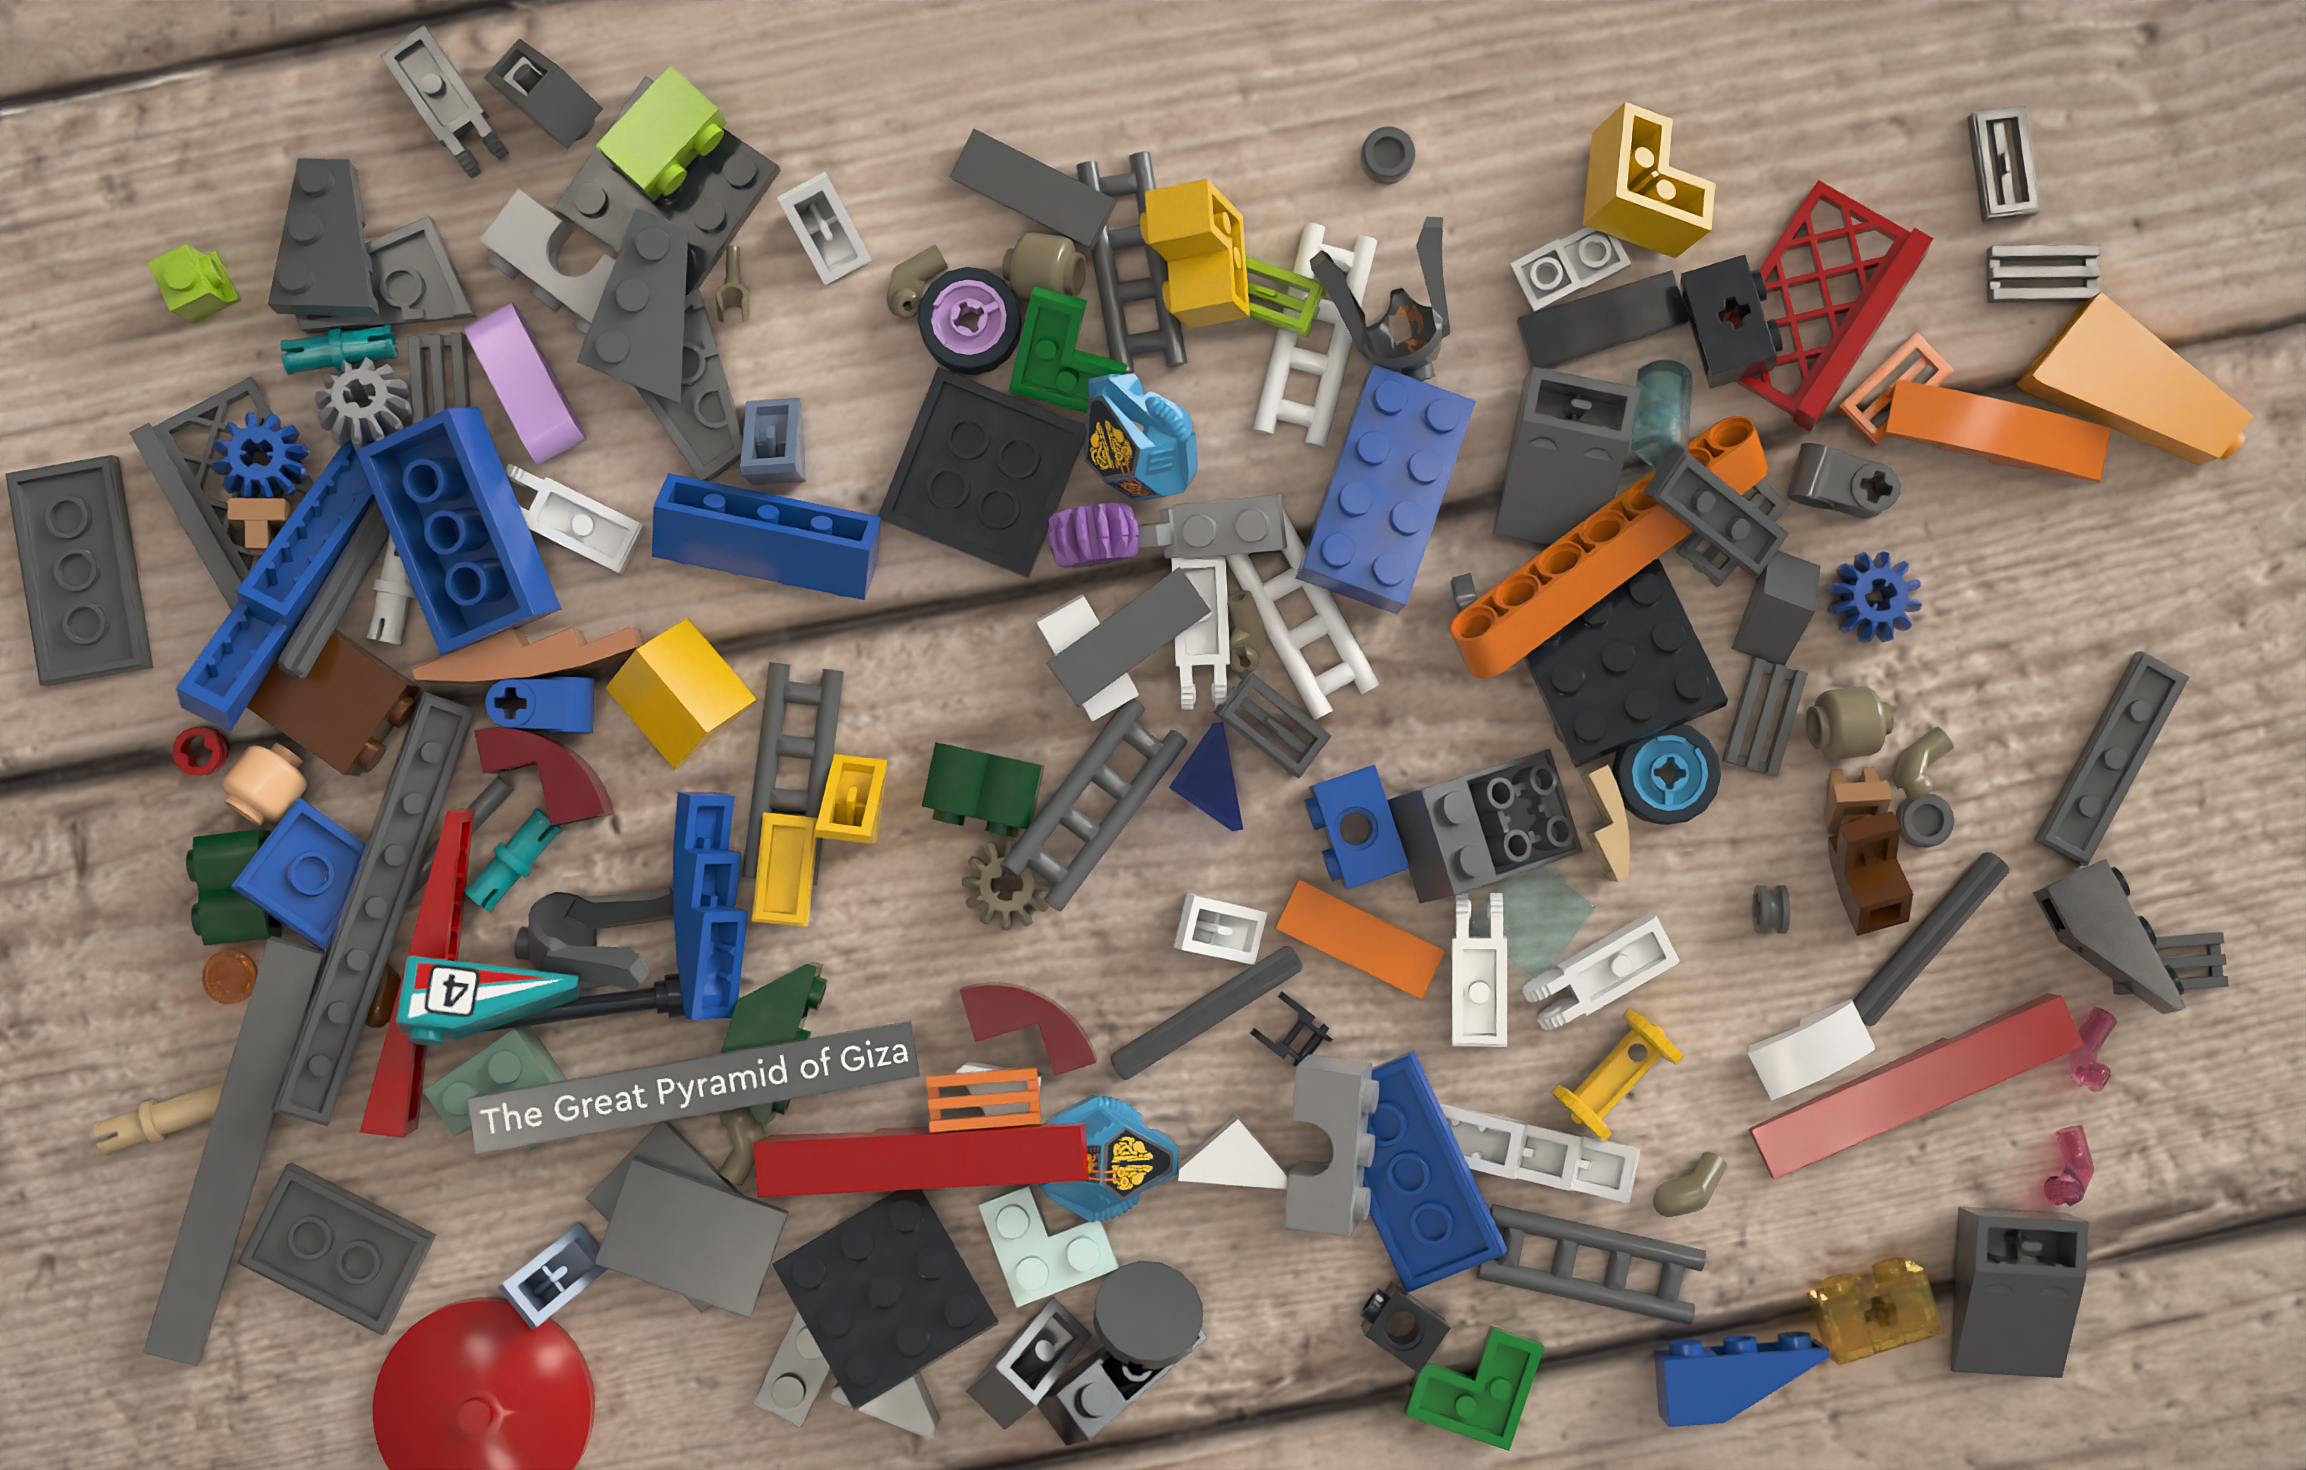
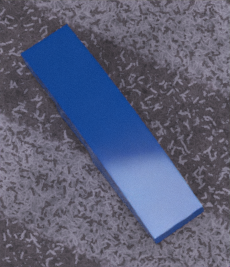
M722 792L677 793L673 845V913L676 957L684 1015L689 1020L732 1018L739 995L748 911L735 907L741 853L729 850L735 796Z

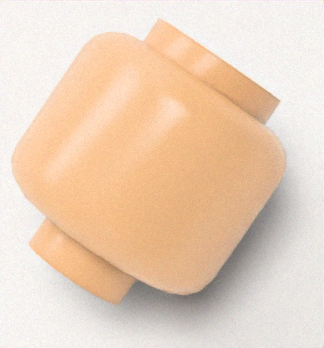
M275 743L270 750L257 745L249 746L223 780V788L228 794L224 802L242 817L260 827L265 820L272 823L280 822L296 799L301 797L307 788V780L298 770L303 761L278 743Z

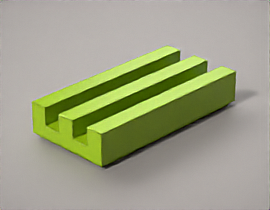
M1246 256L1248 273L1309 293L1306 301L1248 281V294L1250 296L1301 313L1299 319L1249 302L1250 318L1309 338L1312 330L1311 322L1313 318H1317L1320 311L1318 305L1321 298L1325 299L1327 294L1320 281Z

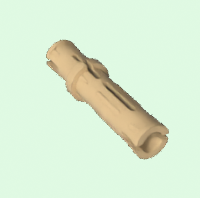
M225 1081L160 1103L152 1099L140 1103L139 1110L95 1122L93 1124L94 1138L112 1132L118 1133L116 1137L97 1143L98 1150L102 1155L107 1156L115 1151L146 1140L155 1144L166 1140L170 1132L214 1118Z

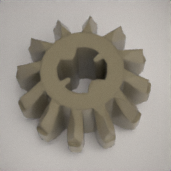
M1015 838L1006 839L1004 844L1005 857L1015 846ZM993 842L984 844L985 852L991 863L987 865L980 858L971 856L968 864L982 872L981 878L971 876L962 878V886L968 888L980 887L981 894L966 900L967 907L974 908L986 901L989 906L980 918V921L985 925L993 919L997 910L1002 911L1000 925L1001 929L1005 931L1011 929L1012 911H1017L1019 919L1025 927L1033 923L1032 916L1025 905L1029 903L1038 911L1045 912L1049 905L1045 900L1034 894L1036 890L1048 892L1053 885L1048 881H1037L1035 874L1038 873L1027 865L1020 874L1023 879V889L1014 891L1010 900L1002 898L1000 895L1003 890L1001 889L996 892L994 880L995 878L1003 877L1005 871L1000 866L1005 857H1000L997 847Z

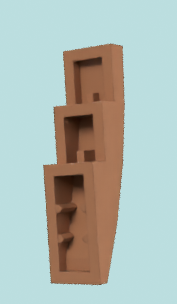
M629 626L587 644L583 631L570 627L529 644L524 631L510 628L413 668L411 672L415 680L428 683L489 685L496 684L505 679H545L547 677H557L598 668L630 657L637 648L645 644L640 630Z

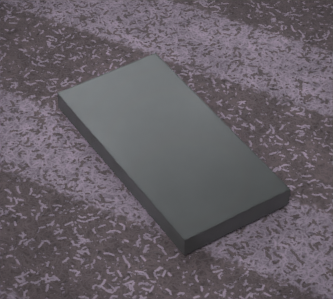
M107 455L5 473L40 686H53L153 668L119 457Z

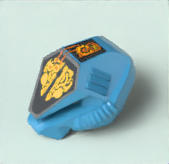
M1109 374L1089 379L1088 413L1085 425L1086 463L1105 483L1134 501H1145L1184 493L1194 479L1198 468L1195 432H1192L1193 422L1190 415L1185 409L1153 392H1144L1139 379L1134 374ZM1133 422H1137L1144 426L1143 433L1133 424Z
M1091 1095L1054 1114L1044 1123H1085L1089 1179L1077 1182L1037 1184L1053 1201L1092 1223L1097 1220L1101 1222L1103 1219H1114L1116 1215L1121 1216L1122 1212L1127 1213L1128 1209H1132L1133 1205L1138 1204L1141 1192L1178 1174L1179 1145L1174 1143L1160 1130L1149 1129L1142 1122V1114L1120 1099H1114V1097L1106 1095L1102 1097L1101 1095Z

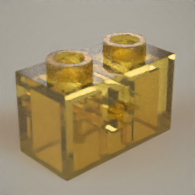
M1895 1257L1873 1264L1872 1273L1853 1278L1851 1273L1827 1277L1820 1281V1289L1807 1292L1822 1344L1829 1348V1358L1840 1366L1944 1334L1945 1332L1925 1269L1911 1261L1905 1262L1903 1257ZM1876 1297L1883 1304L1875 1307L1876 1316L1871 1318L1864 1311L1872 1308L1871 1298Z

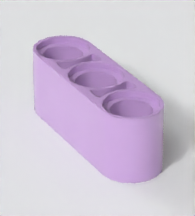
M514 302L464 327L467 338L521 441L537 464H541L587 439L535 336Z

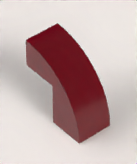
M486 728L474 730L483 773L500 774L538 765L550 825H567L615 814L608 792L597 773L578 753L563 743L542 734L518 729Z
M1001 982L978 983L964 986L960 989L975 1042L1039 1024L1054 1076L1097 1063V1056L1093 1045L1078 1021L1065 1008L1048 996L1021 985Z

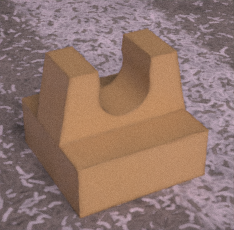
M228 498L227 520L236 530L245 531V549L251 550L252 556H262L276 537V531L282 529L294 512L286 499Z
M1863 767L1859 782L1847 783L1844 780L1842 769L1830 770L1827 779V802L1824 810L1827 831L1839 830V825L1846 824L1851 819L1860 815L1871 814L1875 816L1888 811L1892 801L1888 781H1880L1874 767Z

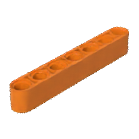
M1732 416L1715 423L1682 448L1740 495L1760 482L1768 471V462L1755 424L1750 418L1744 416ZM1662 463L1453 618L1450 624V633L1472 676L1490 678L1501 674L1692 532L1685 524L1643 493Z

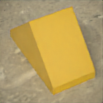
M834 754L815 828V837L869 844L878 843L887 774V760Z

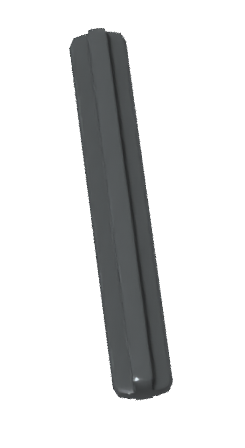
M374 498L278 659L279 669L294 678L303 679L308 675L388 540L389 529L376 498Z
M1992 852L1983 853L1853 1000L1864 1025L1874 1026L2006 877L2010 868L1999 856Z
M1290 946L1282 947L1113 1053L1110 1058L1113 1067L1123 1080L1130 1079L1299 973L1303 968L1302 962L1293 948Z

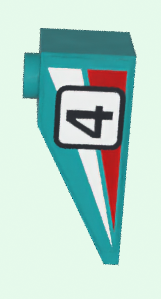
M408 956L396 1023L401 1034H409L408 1041L420 1045L440 1046L443 1044V1038L459 1040L577 1000L580 990L579 978L574 975Z

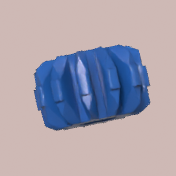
M247 413L245 415L247 428L241 431L233 422L227 423L225 429L232 437L231 442L215 440L213 448L225 456L212 463V468L216 474L227 475L222 483V487L229 494L241 490V498H257L261 491L263 498L277 499L275 490L280 487L287 495H295L297 490L289 479L290 477L301 479L308 476L307 468L297 461L309 456V449L305 444L295 443L300 435L294 425H289L281 429L280 418L272 413L265 419L262 427L254 413ZM260 451L265 456L268 455L271 462L262 468L261 465L254 463L251 459L254 453Z
M1883 551L1878 553L1873 561L1866 552L1854 556V567L1847 563L1839 565L1836 572L1844 583L1835 582L1827 586L1829 594L1840 597L1839 603L1828 607V613L1830 615H1837L1844 612L1846 618L1840 623L1839 631L1845 634L1858 626V641L1867 643L1872 640L1875 633L1881 642H1887L1894 639V628L1900 631L1909 630L1912 627V623L1905 612L1919 611L1922 606L1918 600L1908 598V592L1921 587V582L1918 579L1907 582L1903 580L1902 577L1909 569V563L1902 561L1890 569V554ZM1879 589L1883 600L1868 605L1865 600V594Z

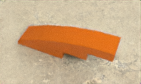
M1897 379L1884 436L1938 445V450L1990 459L1989 463L2100 482L2111 428L2009 401Z

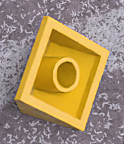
M688 618L637 648L605 687L674 770L681 767L758 701L755 695Z

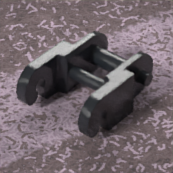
M1281 991L1277 997L1299 1013L1297 1023L1285 1039L1278 1043H1274L1256 1028H1253L1250 1034L1282 1059H1285L1290 1054L1296 1059L1292 1064L1296 1067L1308 1054L1312 1055L1323 1039L1330 1043L1333 1039L1326 1034L1330 1029L1325 1024H1322L1320 1028L1312 1023L1315 1016ZM1306 1025L1314 1033L1301 1051L1297 1053L1289 1046Z

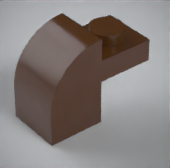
M1893 811L1875 816L1871 814L1857 816L1848 823L1839 825L1838 835L1828 837L1829 858L1838 892L1857 936L1906 923L1910 919L1913 892L1897 860L1901 828Z

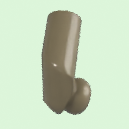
M936 244L900 263L893 269L887 293V304L889 310L894 315L902 319H909L917 315L925 281L948 269Z
M1704 1152L1692 1174L1669 1180L1656 1189L1653 1198V1205L1656 1211L1662 1216L1673 1217L1702 1210L1708 1204L1727 1168L1725 1160L1714 1153Z

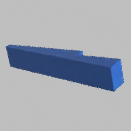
M352 440L340 447L237 589L238 603L176 687L181 708L229 732L237 723L304 617L375 498ZM374 440L368 441L367 445H369V444H371V443H373V442H375V441H374Z

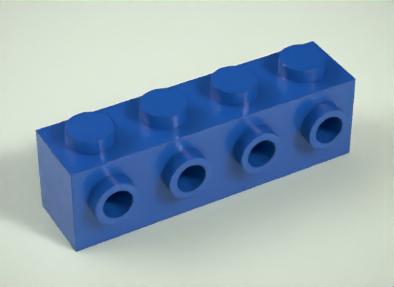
M668 473L653 506L652 557L724 571L734 575H744L778 582L788 586L817 590L841 597L865 600L877 565L881 517Z

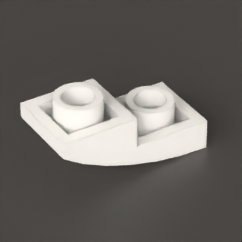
M1585 227L1562 240L1558 238L1510 263V266L1535 313L1629 268L1631 262L1617 237Z
M1082 594L1035 620L1054 657L1100 624ZM1125 673L1082 704L1093 722L1139 696V693L1128 673Z
M1852 999L1801 1018L1799 1027L1749 1045L1748 1055L1772 1101L1847 1067L1874 1051L1875 1045Z

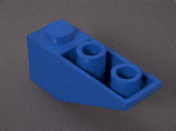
M1802 1331L1779 1333L1777 1335L1778 1341L1757 1343L1756 1337L1749 1335L1723 1338V1345L1702 1347V1341L1695 1339L1670 1341L1669 1349L1654 1350L1659 1416L1668 1427L1725 1423L1829 1358V1348L1817 1339H1811V1333Z

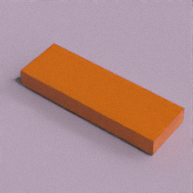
M1299 879L1275 926V929L1421 1000L1445 953V950Z

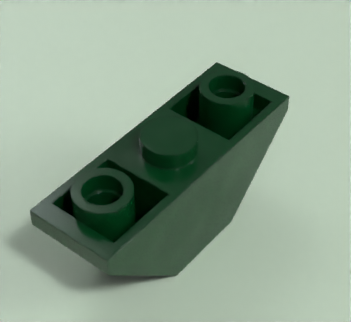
M814 961L807 963L738 999L721 1053L810 1038L811 1031L803 1028L809 1009L818 1011L826 991L828 979L820 977L824 964ZM791 1099L749 1106L756 1122L767 1125L775 1119L776 1113L785 1115Z

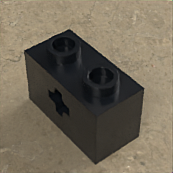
M1741 255L1681 273L1679 291L1709 388L1772 371L1777 359L1776 352L1783 350V344L1775 319L1766 321L1761 302L1767 300V293L1760 270L1750 271L1746 255ZM1732 312L1736 320L1743 319L1741 328L1734 330L1730 321L1723 322L1725 313Z

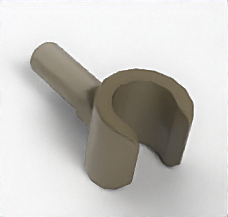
M729 245L726 248L725 284L720 286L716 292L717 316L721 322H724L723 311L732 306L742 309L743 323L749 319L750 315L748 291L741 285L740 247L736 245Z

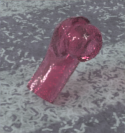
M2094 1007L2078 1030L2085 1046L2070 1052V1077L2079 1088L2084 1085L2092 1092L2102 1091L2110 1078V1068L2105 1064L2098 1063L2097 1057L2099 1049L2117 1024L2116 1018L2102 1008Z
M2082 1125L2070 1126L2056 1131L2065 1165L2060 1176H2051L2044 1183L2046 1198L2054 1206L2066 1203L2070 1207L2081 1202L2094 1174L2095 1167Z

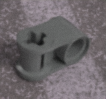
M1803 443L1801 444L1787 498L1806 506L1830 509L1857 518L1869 519L1879 515L1882 511L1887 510L1896 503L1900 495L1901 483L1896 472L1885 464L1852 456L1830 446ZM1869 480L1874 482L1873 491L1881 494L1872 502L1867 500L1868 491L1860 488Z

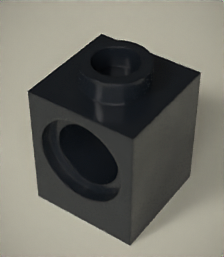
M1392 1281L1384 1292L1377 1288L1368 1298L1360 1312V1316L1365 1319L1361 1325L1364 1335L1419 1374L1451 1329L1445 1318L1409 1293H1406L1405 1290ZM1406 1311L1415 1316V1324L1408 1334L1393 1336L1386 1331L1387 1321L1394 1313Z

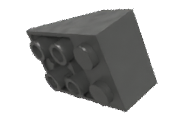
M1532 367L1523 380L1492 535L1550 546L1614 499L1630 444L1641 388Z
M1551 749L1387 800L1410 867L1409 872L1419 903L1455 896L1583 852Z
M1958 1207L1951 1371L2062 1378L2086 1281L2088 1221L2062 1212Z

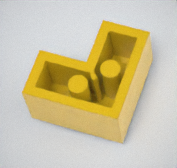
M1625 102L1592 132L1583 226L1673 258L1679 257L1711 231L1715 183L1668 166L1672 119Z
M1208 179L1145 191L1146 212H1142L1140 215V227L1146 244L1155 249L1168 265L1169 280L1163 283V299L1168 312L1173 314L1189 329L1250 318L1242 214Z

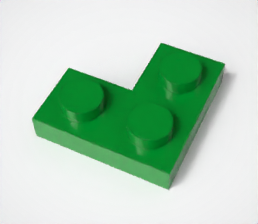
M1034 286L1009 386L1010 392L1088 413L1089 379L1109 374L1125 375L1127 364L1076 350L1087 300Z
M1490 1325L1473 1376L1427 1362L1420 1374L1416 1372L1404 1413L1406 1416L1510 1451L1544 1346L1541 1342Z

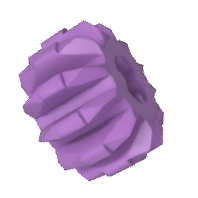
M1097 503L1073 509H1064L1062 512L1053 514L1048 519L1049 532L1047 535L1049 548L1053 552L1056 565L1060 567L1079 568L1108 564L1132 558L1139 552L1138 538L1140 536L1137 519L1134 518L1132 506L1126 503Z

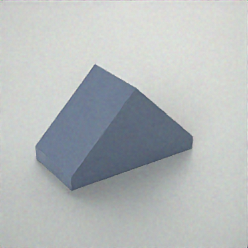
M800 398L746 401L740 469L741 475L752 485L806 482Z
M579 1222L498 1288L528 1326L534 1330L608 1270V1268L595 1264L600 1247Z

